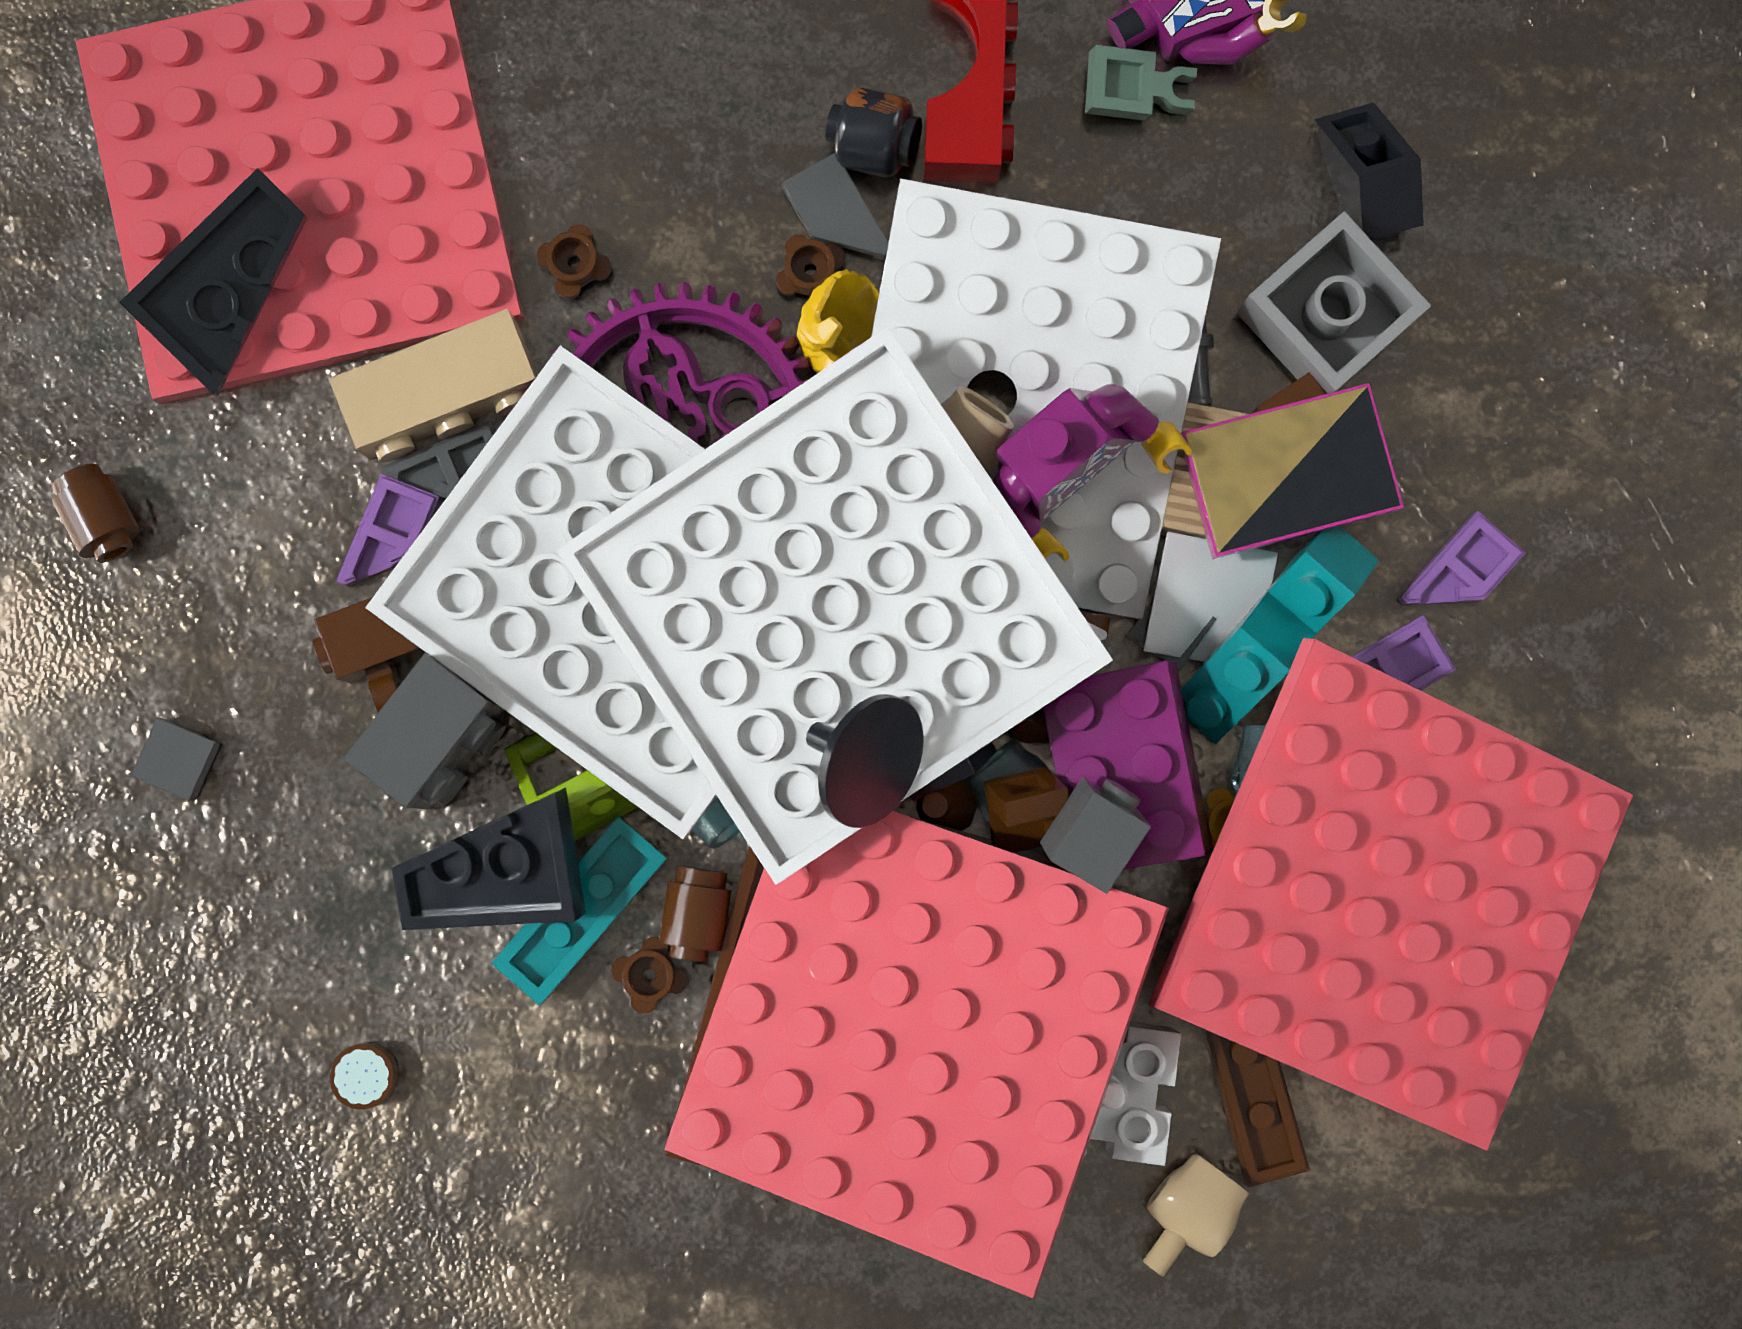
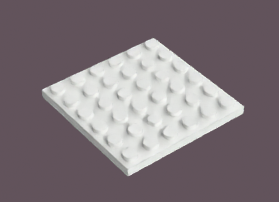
M888 326L555 550L775 885L861 829L848 827L835 821L827 814L821 803L818 775L823 753L808 746L806 742L807 732L814 723L822 722L835 728L854 706L871 696L879 694L894 695L909 702L917 711L922 722L924 745L918 772L909 791L903 798L904 800L1113 661Z

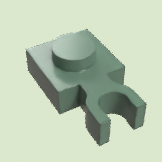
M1095 45L1089 51L1085 113L1145 121L1152 115L1153 103H1156L1166 112L1187 115L1195 109V100L1178 98L1173 92L1172 84L1175 81L1189 84L1197 77V68L1181 66L1174 67L1168 72L1155 71L1156 52Z

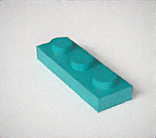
M618 816L578 862L586 914L578 920L570 922L525 924L491 964L539 1006L544 1004L669 858L625 819Z

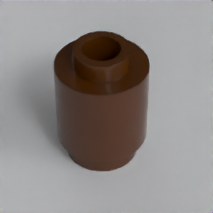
M92 463L73 468L53 481L51 486L56 496L53 498L52 503L80 557H95L99 563H104L125 555L133 548L134 545L131 540L138 535L140 528L112 475L104 474L98 464Z
M677 866L675 881H668L659 942L671 945L670 957L708 962L709 951L722 950L732 890L725 889L728 873Z

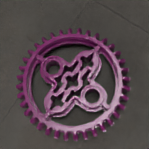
M683 281L680 283L678 299H669L665 284L658 283L654 286L656 301L645 303L640 289L633 288L630 291V299L634 307L623 311L620 303L615 298H610L607 301L608 310L612 315L610 319L602 323L598 314L591 311L585 316L593 330L587 337L575 328L569 329L567 333L568 338L576 347L573 355L591 368L618 342L634 333L639 334L638 341L627 352L623 365L624 382L628 394L648 409L647 397L653 395L658 410L656 414L672 426V421H674L672 413L674 410H677L680 418L684 419L686 425L693 426L688 429V437L701 447L709 446L711 440L710 427L700 406L695 402H686L682 390L684 384H690L693 394L699 403L708 404L711 420L719 434V437L712 441V445L741 426L731 424L723 417L725 407L730 401L742 397L751 399L758 406L757 415L806 382L807 380L800 381L799 379L808 374L812 369L806 356L789 360L800 347L799 340L795 335L785 337L778 343L775 342L783 329L780 319L774 317L759 328L758 324L763 314L760 304L754 302L748 306L743 315L738 314L741 302L740 295L732 291L726 296L722 306L716 305L717 291L713 285L705 286L702 291L701 300H693L692 288L689 282ZM670 323H693L713 327L733 335L750 346L765 360L779 381V388L771 389L769 385L757 376L746 373L729 374L710 381H704L697 358L690 346L677 336L659 333L657 331L658 326ZM655 352L659 353L661 360L664 359L666 365L670 368L668 369V391H664L661 383H658L652 375L654 373L653 363L655 359L653 354Z

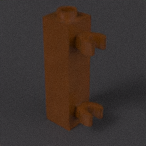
M371 597L314 619L320 636L313 639V647L326 674L334 673L336 680L352 684L367 678L373 702L379 713L402 683L395 667L428 653L367 610L365 607L373 598Z

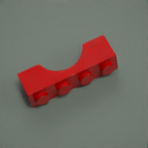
M932 0L953 11L966 24L975 42L977 58L970 72L957 86L942 95L927 100L924 181L998 183L1001 163L1013 162L1014 125L1003 124V102H1014L1016 63H1005V41H1016L1018 2H1007V0Z

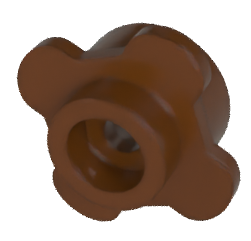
M584 225L571 226L568 232L557 235L550 243L542 244L537 251L538 264L542 268L549 269L556 280L555 290L557 294L566 299L577 297L581 287L593 280H605L611 271L609 258L598 253L592 243L593 234ZM573 256L580 259L576 267L568 265V260Z
M803 235L790 237L784 247L787 254L784 270L776 276L777 288L782 294L787 296L795 293L811 296L817 286L821 285L828 277L836 273L838 268L844 265V251L839 245L834 243L825 245L821 241L807 239ZM808 264H813L817 268L816 272L812 275H808L804 271Z
M659 937L647 938L641 950L630 957H618L612 965L611 972L614 980L623 983L626 992L631 996L632 1008L639 1013L652 1012L656 1008L658 1000L669 993L679 994L687 986L688 976L686 971L674 965L668 955V944L659 942ZM646 969L655 971L656 977L653 981H647L644 978Z

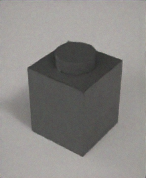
M1083 776L1040 841V844L1050 861L1107 894L1151 828V825L1137 809L1141 800L1135 794L1110 779H1106L1102 787Z

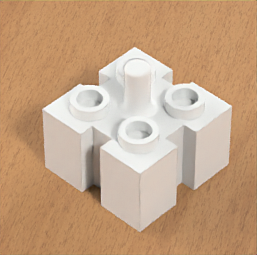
M1130 1022L1090 1138L1105 1141V1149L1112 1159L1165 1166L1171 1112L1163 1104L1156 1103L1158 1084L1175 1086L1181 1033L1172 1027Z

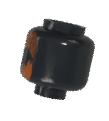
M856 88L850 92L843 105L834 104L831 107L826 123L825 138L826 141L834 143L835 157L842 167L884 178L892 177L899 172L902 166L910 167L913 164L920 145L922 119L919 116H914L912 104L904 96L869 88Z

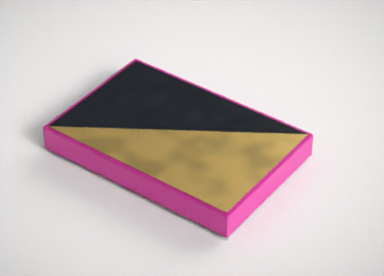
M1369 383L1180 433L1192 449L1190 456L1184 450L1182 451L1212 560L1396 512L1404 508Z

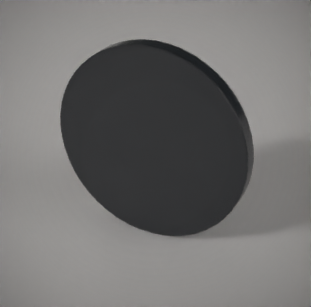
M879 694L871 696L854 706L835 728L822 722H816L811 725L806 735V742L808 746L823 753L819 767L818 789L821 803L827 814L845 826L862 828L873 825L885 818L903 800L918 772L924 745L922 722L917 711L909 702L894 695Z

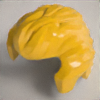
M847 269L832 274L813 290L810 299L802 307L796 335L799 339L803 355L808 357L810 366L817 374L872 336L880 291L875 288L874 283L864 274H857L855 271H848Z

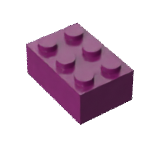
M1166 660L1090 675L1043 707L1056 777L1068 788L1069 797L1084 776L1102 787L1106 779H1110L1135 794L1141 800L1137 809L1151 825V828L1123 870L1201 857L1213 851L1176 661Z

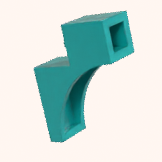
M1340 526L1317 532L1292 558L1277 579L1229 635L1181 686L1188 721L1212 742L1217 744L1289 673L1302 639H1313L1357 594L1379 562V559Z

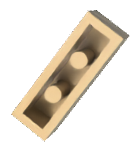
M507 308L329 378L355 449L368 459L378 457L379 462H388L415 450L413 443L434 434H437L439 439L452 437L473 428L474 423L472 419L495 410L498 416L509 415L538 376L519 324Z

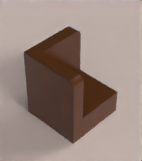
M1046 767L984 781L992 846L1011 853L1042 846L1040 841L1069 798L1068 788Z

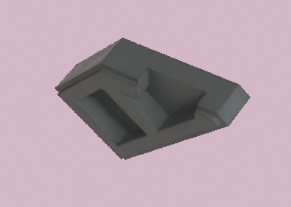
M835 153L781 182L782 190L811 239L821 241L825 245L834 243L843 248L873 255V258L886 260L888 241L846 169L838 163Z
M489 420L382 467L387 476L446 500L495 434L496 429Z

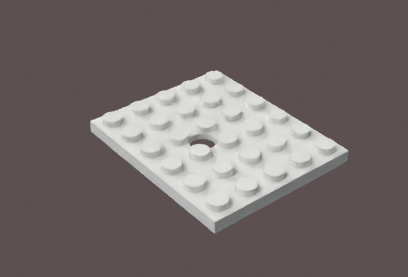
M900 179L871 337L888 326L940 404L946 401L958 387L963 386L967 388L969 382L983 371L996 370L1006 374L1013 381L1017 391L1016 404L1007 415L1013 422V430L1006 441L1065 390L1075 388L1093 391L1107 384H1116L1124 387L1156 415L1159 422L1169 421L1181 433L1221 238ZM1134 442L1041 522V527L1046 528L1068 550L1069 559L1067 562H1064L1056 553L1050 554L1045 560L1077 607L1143 619L1178 449L1171 451L1165 456L1164 459L1172 469V472L1170 474H1163L1159 472L1141 446V442ZM998 463L989 476L992 481L999 471Z
M560 345L365 608L682 839H686L717 795L555 550L705 449Z

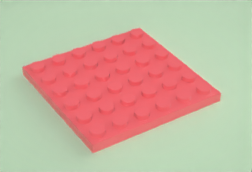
M249 0L75 40L129 292L257 168L307 217L222 390L413 346L507 308L516 321L524 320L452 0ZM135 319L152 400L163 404L210 393L189 370Z
M1303 638L1148 1004L1487 1151L1633 794L1316 639Z
M894 811L879 822L862 827L777 885H775L764 868L664 1150L1034 1298L1038 1293L1169 908L1111 888L1106 894L1074 874Z

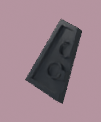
M257 168L119 303L213 395L218 397L307 217Z
M566 787L391 868L402 930L576 921L586 914Z

